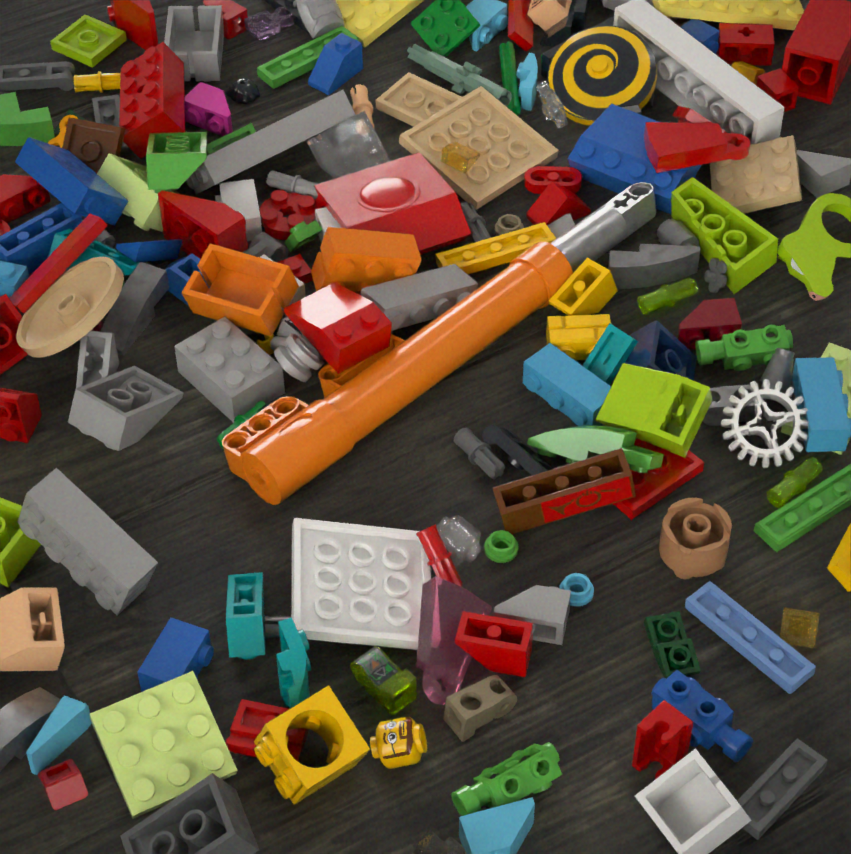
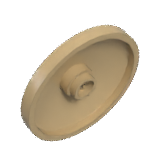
M95 257L83 261L64 272L23 315L16 333L18 345L28 355L41 358L56 354L80 340L104 318L117 300L124 281L122 270L108 257Z

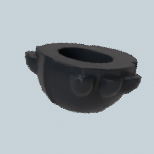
M246 78L236 80L226 92L227 96H230L233 101L240 104H247L260 97L257 84Z

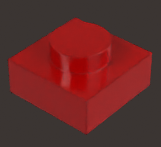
M301 254L277 262L288 265L293 275L304 284L313 281L311 269Z

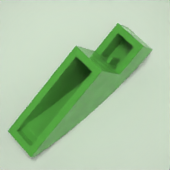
M16 92L0 95V146H24L28 137L45 143L55 138L48 107L20 112Z

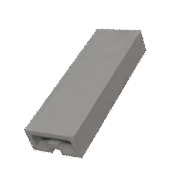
M344 90L207 155V159L186 180L187 185L194 190L195 194H198L355 116V112Z

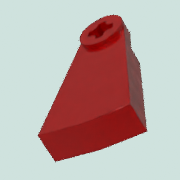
M645 123L644 142L646 152L656 173L728 159L741 160L749 155V138L737 133H723L720 125L717 123Z

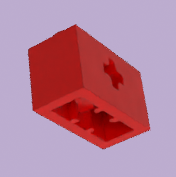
M719 23L718 57L729 65H732L734 62H745L750 65L771 66L774 51L773 24Z

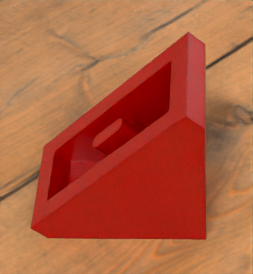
M551 181L527 211L526 217L533 225L543 222L549 225L569 213L573 221L589 215L591 209L574 192Z

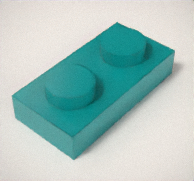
M609 323L582 366L611 385L622 364L625 363L638 341Z

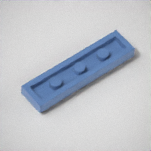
M711 581L707 582L686 599L684 608L787 693H793L814 675L816 668L814 664Z

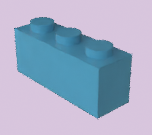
M551 343L524 361L523 384L528 390L541 396L551 407L560 410L578 426L604 425L595 419L611 388L609 384Z
M834 357L796 358L792 385L795 399L800 396L804 399L797 406V409H808L806 415L801 417V420L808 421V428L801 429L808 434L807 440L804 441L806 452L845 451L848 438H851V418L847 416L848 396L847 394H842V371L837 370Z

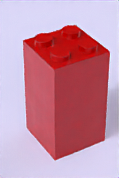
M810 0L785 47L782 70L799 86V97L831 105L851 64V2L845 0Z

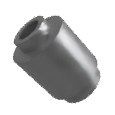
M668 219L657 230V236L662 245L699 246V240L681 221Z

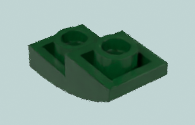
M680 611L645 618L644 626L664 678L667 679L676 670L685 676L699 674L701 669L691 638H687Z

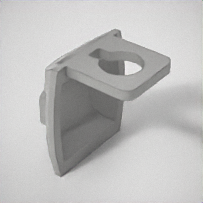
M295 0L293 2L294 7L298 9L305 28L313 39L340 26L345 27L342 13L336 0Z

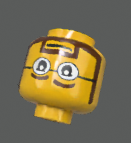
M411 717L380 722L376 728V736L370 737L372 755L375 759L380 758L383 765L388 769L419 763L422 753L427 752L426 734L422 724H416Z

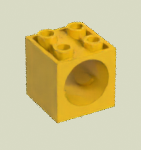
M329 685L266 723L254 741L256 745L254 751L258 760L264 767L269 766L276 776L274 782L279 793L285 799L290 798L294 805L356 766L370 750ZM295 728H306L319 734L327 744L329 753L326 762L329 764L320 768H312L300 764L292 757L287 748L288 735H286V732Z

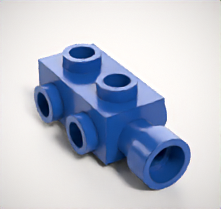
M676 670L667 679L661 678L653 687L651 693L653 696V710L665 700L693 721L691 746L697 747L700 744L709 750L716 743L723 748V754L734 762L740 761L747 754L752 746L753 738L741 729L735 730L732 728L734 711L730 709L724 700L715 698L705 691L695 679L686 677Z

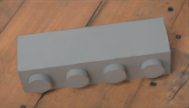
M456 264L362 288L360 295L376 304L392 322L391 331L437 318L475 291L478 283Z

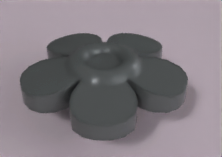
M712 258L709 262L710 270L705 272V281L709 283V291L717 293L719 288H724L726 285L727 277L724 274L727 271V265L724 261H719L718 258Z

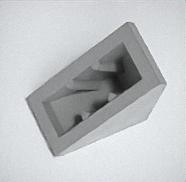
M797 150L800 183L816 198L850 184V158Z
M90 331L81 338L76 389L117 372L119 359L114 333Z

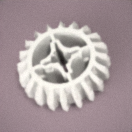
M768 379L763 381V389L760 390L756 381H752L750 383L751 393H748L741 386L738 392L742 399L740 400L733 395L729 398V402L735 408L724 407L723 409L725 415L732 417V419H723L721 421L722 427L731 428V430L723 433V439H735L728 447L730 451L737 449L739 446L742 448L737 457L739 460H743L747 453L752 455L749 461L750 466L756 464L758 457L762 458L763 468H768L769 458H773L774 464L779 467L782 465L780 455L783 454L788 461L793 460L794 455L790 448L801 452L803 446L797 439L807 440L808 434L800 429L808 428V421L801 420V417L806 415L808 409H797V406L804 399L800 396L792 401L790 397L794 389L792 387L788 388L785 394L780 392L783 384L780 381L776 383L774 390L769 389L770 382ZM763 399L779 402L788 412L771 411ZM754 402L756 417L752 421L747 422L746 425L739 426L738 420L741 411L746 405ZM762 413L767 421H776L775 425H771L770 434L764 426H756L757 423L761 422ZM792 421L793 431L791 437L786 443L778 446L777 428ZM758 435L762 437L765 444L768 445V449H761L751 445L743 436Z

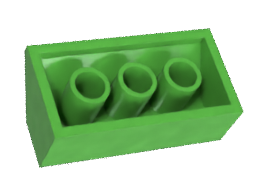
M207 132L150 133L146 152L148 190H154L158 194L162 190L172 192V189H178L207 159Z

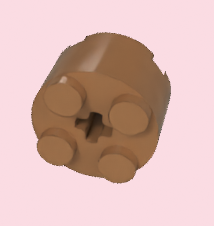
M700 498L682 499L673 503L668 508V512L662 522L659 552L664 563L674 571L677 577L680 579L703 577L713 574L725 566L732 528L729 515L721 506L715 503L714 506L705 504L703 499Z

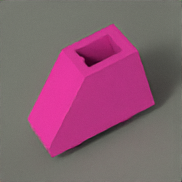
M200 82L184 97L185 122L221 136L233 132L231 113L223 90Z

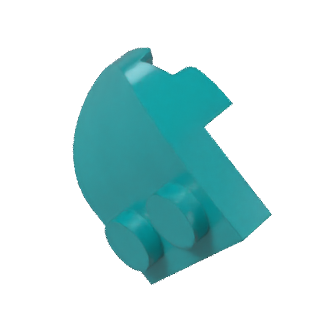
M292 617L278 621L281 652L276 654L281 698L285 706L290 709L310 697L308 671H311L310 661L306 653L309 650L306 634L303 629L297 630Z

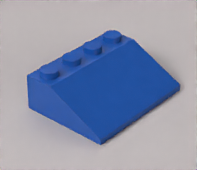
M611 104L580 136L568 157L570 167L579 170L582 174V179L619 194L635 183H650L654 187L656 209L671 214V192L690 178H695L701 165L656 173L647 156L644 132L646 122L659 121Z

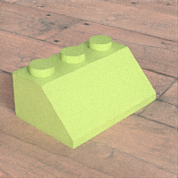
M109 153L97 175L128 200L122 213L135 218L134 224L143 230L149 231L152 228L162 232L163 226L158 194L154 190H148L147 166ZM172 189V193L180 194L175 189Z

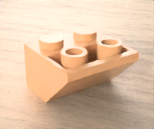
M20 588L1 597L0 671H56L65 648L57 588Z

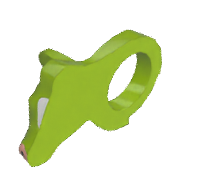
M828 193L818 197L806 212L799 229L785 236L778 247L779 259L786 263L791 275L805 284L810 297L815 301L826 299L833 292L831 279L836 258H851V243H842L834 239L827 233L821 218L823 212L831 211L843 215L851 222V198L842 194Z

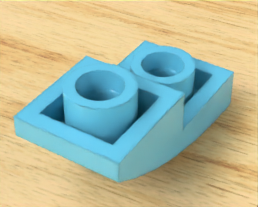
M529 53L524 63L520 62L517 69V78L520 79L518 96L521 97V109L529 111L534 106L537 94L538 66L535 54Z

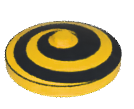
M597 26L574 34L557 49L549 64L547 83L551 98L559 111L577 123L590 126L611 104L619 107L638 105L641 110L655 90L658 74L657 65L652 49L635 32L618 26Z

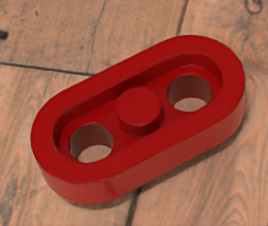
M535 166L525 172L524 185L528 191L534 194H542L551 181L576 193L581 189L582 174L579 170L572 167Z

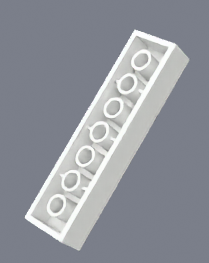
M631 0L615 7L613 26L629 29L648 43L653 51L657 65L656 88L677 105L693 109L709 121L719 124L728 133L746 136L749 138L750 144H758L780 138L785 107L753 84L647 1Z

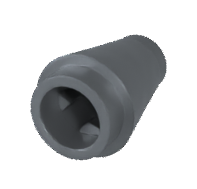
M776 348L760 379L762 385L763 381L768 379L770 382L769 389L774 390L776 383L780 381L783 383L780 392L785 394L787 389L791 387L793 357L795 353Z

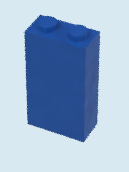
M28 137L15 160L16 164L74 214L84 217L93 214L101 217L106 223L115 226L128 203L124 196L69 150Z

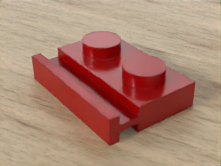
M241 699L230 729V736L225 742L229 752L257 757L254 751L256 747L254 741L266 723L289 709ZM295 728L286 732V735H288L287 748L292 757L298 762L310 729Z

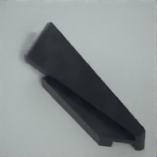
M572 0L568 16L545 31L540 45L555 47L565 42L573 33L583 31L591 0Z

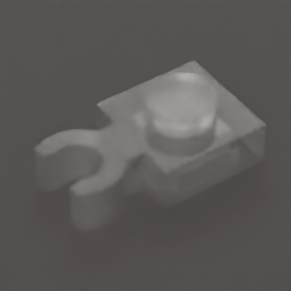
M546 81L537 84L536 88L540 93L538 97L542 104H544L542 105V110L548 121L552 119L558 129L567 125L564 106L554 90L550 89Z

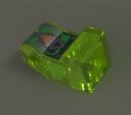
M372 647L351 662L350 667L355 678L391 716L417 699L416 677L407 669L402 671L379 647ZM402 692V697L395 701V696Z

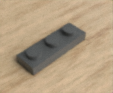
M797 738L737 800L751 819L742 829L759 840L826 768L828 760Z

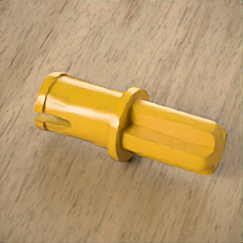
M98 71V74L74 75L75 92L100 91V93H103V90L120 89V73L102 74L101 71Z

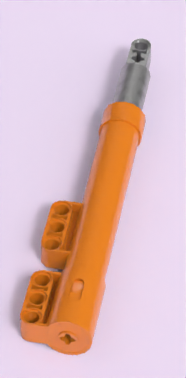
M646 182L635 183L551 243L540 241L514 258L506 269L408 339L403 340L391 334L390 347L339 374L329 363L325 365L318 373L324 399L316 400L308 405L292 396L279 398L223 438L222 446L230 471L246 480L257 495L267 503L277 505L283 502L352 451L354 444L536 310L550 305V298L587 257L593 261L597 260L654 218L656 215L654 187Z

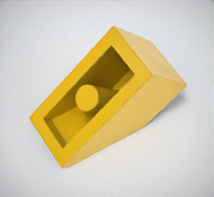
M587 257L550 298L549 304L568 316L599 313L617 292L611 271Z

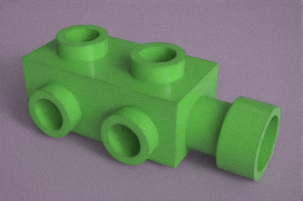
M767 325L765 328L749 331L740 329L733 333L723 334L722 339L719 341L710 342L709 339L696 341V356L700 366L713 364V360L722 359L724 370L734 369L735 371H742L758 364H765L767 366L776 348L788 351L790 348H793L792 333L790 330L785 329V325ZM773 333L775 336L767 337L766 334ZM743 338L745 341L736 342L735 339Z
M550 742L543 745L534 743L524 750H518L510 758L493 768L484 769L479 776L473 778L475 784L471 787L465 785L452 792V801L459 814L464 816L481 811V807L484 805L494 808L520 801L530 793L545 791L551 787V781L562 775L558 765L560 761L559 754ZM526 756L527 759L520 763L522 757ZM496 774L495 778L490 779L491 775Z

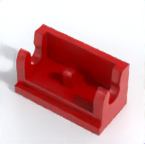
M663 700L637 725L632 766L641 772L648 768L651 762L661 763L663 768L657 771L655 779H657L688 755L693 721Z

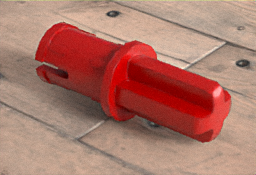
M436 524L417 532L416 536H418L429 559L427 565H432L443 591L451 593L461 588L462 581L450 558L453 553L452 551H447Z

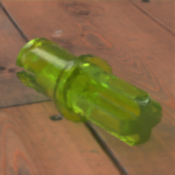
M686 278L669 286L663 284L660 289L639 296L637 299L638 306L641 312L647 315L665 306L673 307L675 302L696 294L698 288L695 280L691 278Z
M811 457L794 471L788 470L784 474L783 480L767 492L769 502L774 507L781 508L793 496L802 494L807 488L806 485L822 472L823 467L818 462V459Z

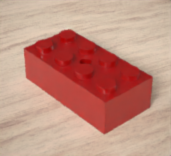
M164 42L155 47L148 48L143 55L135 60L126 62L120 71L119 127L125 129L123 142L140 159L146 156L150 133L185 132L184 62Z

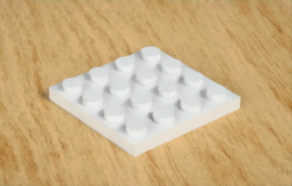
M294 518L292 524L291 617L297 630L303 629L309 640L432 651L435 642L430 565H427L429 559L418 536H416V533L419 531Z

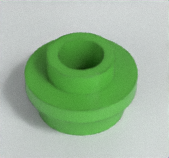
M495 531L485 541L484 551L490 560L497 563H506L517 556L518 542L507 531Z

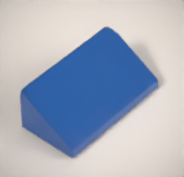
M182 239L116 244L115 248L133 262L177 259Z

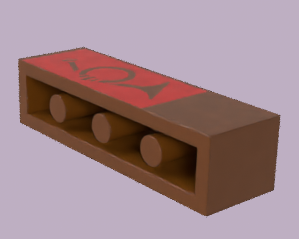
M622 448L493 487L504 529L511 534L636 497L633 476Z

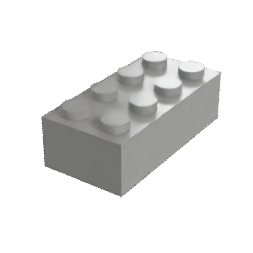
M55 468L26 493L18 519L23 533L30 539H36L43 545L47 555L54 562H61L70 571L71 577L77 584L86 586L92 591L97 602L104 609H111L118 616L146 589L158 562L60 470Z

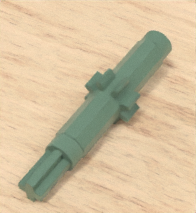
M417 44L407 49L409 59L454 84L451 89L452 91L465 96L482 86L506 107L510 104L512 99L511 92L480 76L482 69L466 61L463 67Z

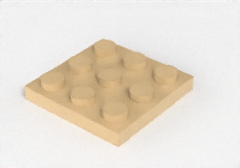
M793 135L758 144H750L749 155L744 159H728L710 163L712 191L743 214L802 200L797 150Z

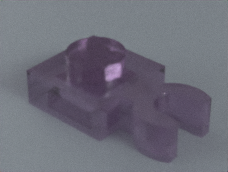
M285 6L277 8L272 14L266 10L245 18V28L259 41L281 32L280 27L293 25L294 15L292 13L287 15V8Z

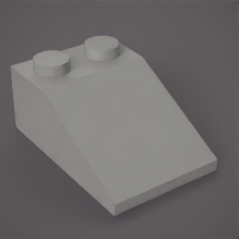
M132 366L75 389L68 423L77 427L83 434L90 435L103 442L106 447L120 451L137 443L183 398L184 393L142 369Z

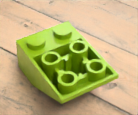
M623 363L595 420L609 427L637 432L636 438L685 458L712 402L711 389L706 385L681 375Z

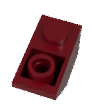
M725 298L702 301L679 324L677 339L688 349H696V341L709 339L710 342L719 341L722 339L723 334L740 330L742 322L735 299Z

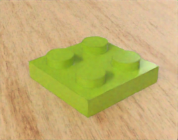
M83 15L52 39L51 47L52 50L93 68L127 40L126 32L88 15Z

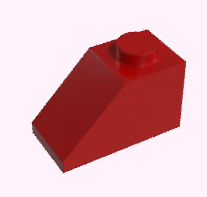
M462 611L455 644L490 671L526 677L532 652L533 623Z

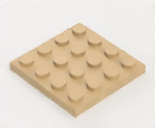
M482 86L415 125L399 137V144L411 154L420 152L449 186L466 202H471L476 210L524 180L525 172L529 168L545 166L555 160L559 151Z

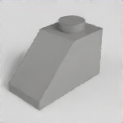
M535 585L495 606L494 616L533 623L532 640L562 645L569 616L571 591L554 586Z

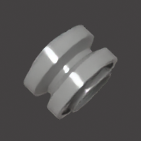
M291 333L285 339L287 347L279 345L275 349L274 355L280 366L289 375L302 382H306L312 376L310 368L318 370L324 362L319 352L309 341L295 333Z

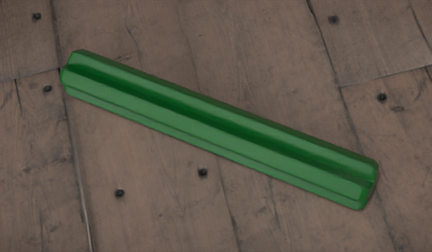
M508 41L507 43H501L499 46L503 88L509 90L512 94L511 102L507 108L518 116L521 113L518 96L515 49L513 48V43Z

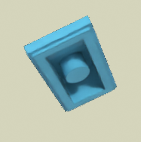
M65 695L60 699L26 751L33 774L37 775L90 727L92 722L90 720L89 706L86 703Z

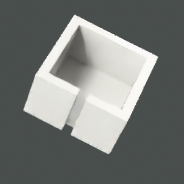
M696 748L635 795L678 854H709L751 821L741 805Z

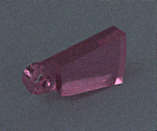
M437 576L422 584L416 667L424 670L422 684L428 699L436 704H445L446 697L461 690L462 681L472 659V656L455 644L462 611L490 615L492 606L467 589ZM438 679L442 680V685L446 688L445 691H441V684L437 682Z

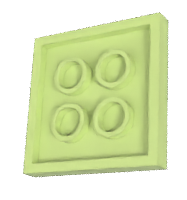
M194 671L90 713V720L132 819L168 804L212 773L222 780L237 774L236 765Z

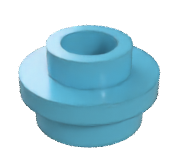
M580 573L566 576L559 586L560 589L571 591V606L586 605L592 600L594 595V587L589 578Z

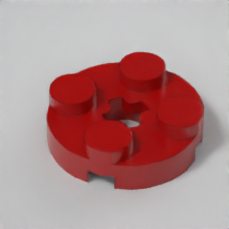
M284 190L273 191L271 197L265 200L259 209L261 225L264 227L265 233L276 239L287 240L291 235V228L303 221L307 225L316 220L315 200L312 196L287 193Z

